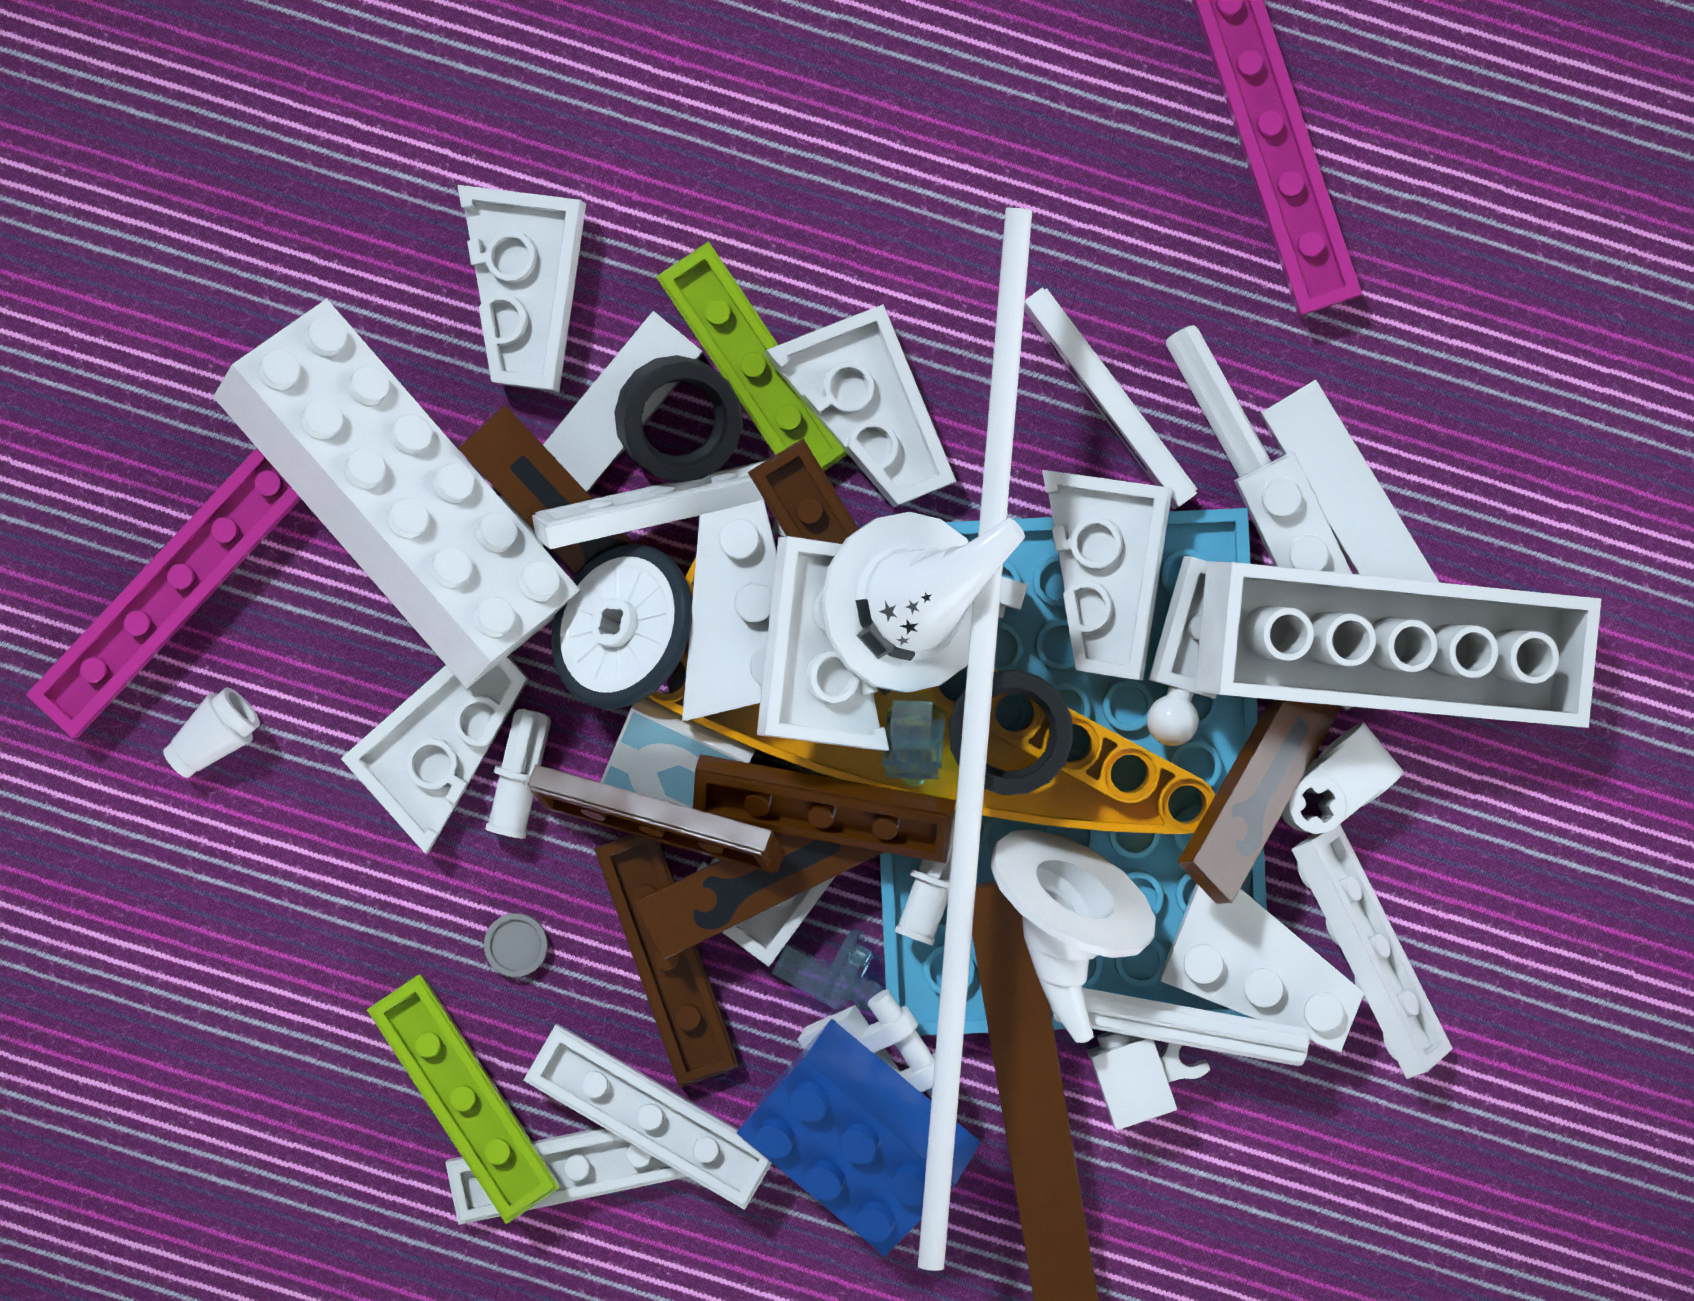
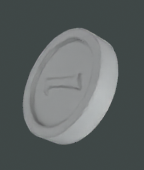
M510 913L498 918L489 927L484 939V952L490 965L499 973L510 977H521L535 971L543 963L548 951V937L545 929L538 920L524 913Z

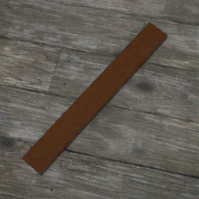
M996 881L976 884L972 937L1034 1301H1099L1050 1005L1036 975L1024 939L1022 915L1000 891Z

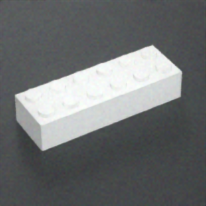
M325 299L231 365L213 398L466 689L554 619L555 614L580 591L576 584L328 299Z
M1207 561L1195 691L1219 695L1589 728L1601 599L1236 562Z

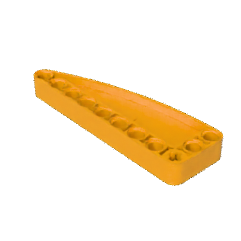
M696 558L685 576L692 600ZM689 640L685 648L684 654L680 660L683 663L686 671ZM686 679L683 686L674 693L667 694L657 689L648 697L683 716ZM939 686L908 693L892 691L885 696L877 687L878 692L873 693L879 725L880 727H885L889 751L757 735L760 703L691 719L757 750L837 779L957 800L959 766L950 750L949 721L956 701L947 699L941 693ZM1015 693L999 694L991 700L986 762L990 766L1004 771L1022 770L1034 764L1045 752L1050 737L1049 721L1043 709L1026 696L1023 697L1028 700L1032 711L1029 723L1018 731L1005 730L1000 726L996 719L997 705L1003 697ZM1070 708L1068 710L1072 716V724L1079 725L1088 736V747L1081 758L1075 761H1066L1064 767L1050 783L1028 794L1001 795L984 789L983 816L1047 826L1156 834L1194 833L1215 797L1211 786L1203 779ZM1124 755H1135L1141 760L1145 769L1143 782L1132 791L1117 789L1111 780L1112 765L1118 758ZM1190 785L1199 792L1202 805L1195 818L1180 822L1175 820L1170 814L1168 801L1175 789Z

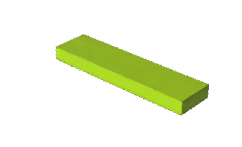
M709 241L656 276L720 374L731 384L741 405L775 455L804 438L823 471H826L848 456V453L763 355L767 349L778 346V344Z
M417 975L367 1009L505 1224L510 1223L561 1188L558 1180L424 975Z

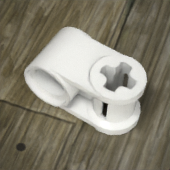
M1360 722L1332 742L1319 755V758L1308 766L1281 816L1284 822L1295 830L1313 834L1327 833L1335 829L1361 806L1366 805L1386 791L1402 776L1404 771L1364 722ZM1305 791L1307 793L1323 794L1324 798L1318 804L1319 810L1322 812L1320 818L1309 815L1302 816L1300 811L1307 804L1302 796Z

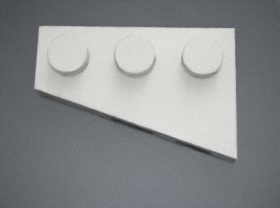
M458 185L461 207L465 209L470 241H467L471 265L475 266L481 305L478 307L491 382L498 385L559 392L586 203L579 199Z
M884 304L767 349L763 353L893 507L956 482Z
M1042 470L1046 493L1049 494L1054 524L1052 531L1055 549L1058 551L1065 589L1063 597L1075 668L1077 671L1143 680L1172 489L1169 487Z
M764 499L700 515L692 601V625L689 636L682 722L760 703L777 555Z
M790 536L778 538L757 735L889 751L885 727H880L873 695V693L878 692L877 687L871 686L844 666L826 634L821 599L828 566L842 544Z
M507 656L466 689L445 665L341 759L422 851L427 854L437 840L529 678Z
M1197 883L1159 976L1161 982L1254 1019L1305 1028L1309 1031L1310 1041L1340 1053L1364 995L1362 990L1242 889L1239 890L1232 903L1216 904Z

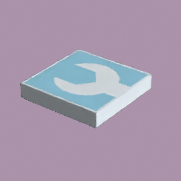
M645 698L632 705L600 783L693 808L695 768L700 754L750 763L755 749L692 720L682 722V715Z

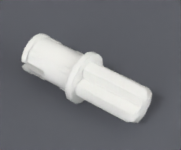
M518 709L514 713L502 766H495L494 773L499 775L489 822L486 824L485 830L514 838H526V827L534 797L527 784L535 764L541 766L551 725V719L546 714L527 709Z
M955 818L953 820L947 862L941 863L922 859L919 870L912 869L910 875L916 878L899 925L896 926L894 931L929 945H933L935 942L934 937L948 902Z

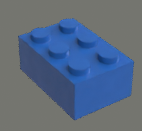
M831 1019L765 1091L736 1133L883 1256H886L922 1219L931 1100L836 1023L834 1019ZM957 1122L951 1189L958 1182L981 1143Z

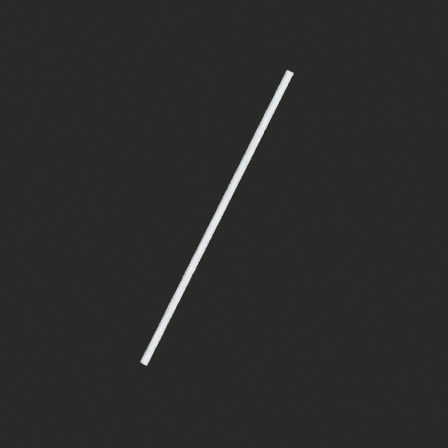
M1006 208L978 537L1007 519L1032 210L1024 208ZM1003 564L982 587L980 593L973 600L918 1257L919 1268L933 1271L943 1270L945 1264Z

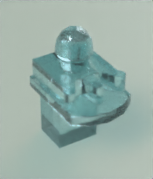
M893 700V707L887 709L885 728L889 751H883L882 766H886V777L901 778L905 784L912 787L921 786L928 779H939V769H942L944 738L946 736L945 710L929 701Z
M857 928L852 930L846 937L831 966L794 945H786L772 971V974L836 1010L846 1009L851 1000L857 1004V1008L864 1011H872L867 1004L874 995L883 991L881 985L872 979L868 981L862 978L874 954L862 947L865 933Z

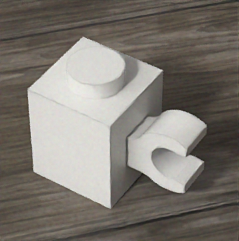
M1105 1032L1099 1035L1097 1039L1100 1046L1087 1050L1108 1113L1116 1130L1178 1110L1169 1082L1183 1078H1199L1210 1070L1206 1060H1200L1193 1064L1181 1062L1179 1050L1182 1045L1166 1042L1163 1052L1158 1054L1152 1039L1113 1032Z

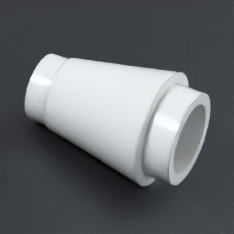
M226 687L219 694L211 692L172 739L171 743L163 749L164 756L177 773L185 778H189L196 771L202 770L251 742L253 739L252 732L260 726L259 718L251 705L235 690Z

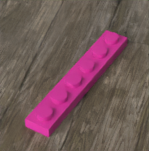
M1192 0L1298 317L1362 295L1264 0Z
M258 448L246 458L26 694L71 738H78L301 500L299 495Z

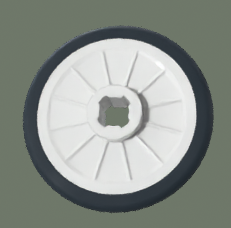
M630 544L609 549L583 566L572 579L580 591L555 614L553 621L552 654L561 681L579 700L598 708L616 709L633 705L660 688L680 662L691 632L692 599L687 581L678 565L669 556L656 548Z

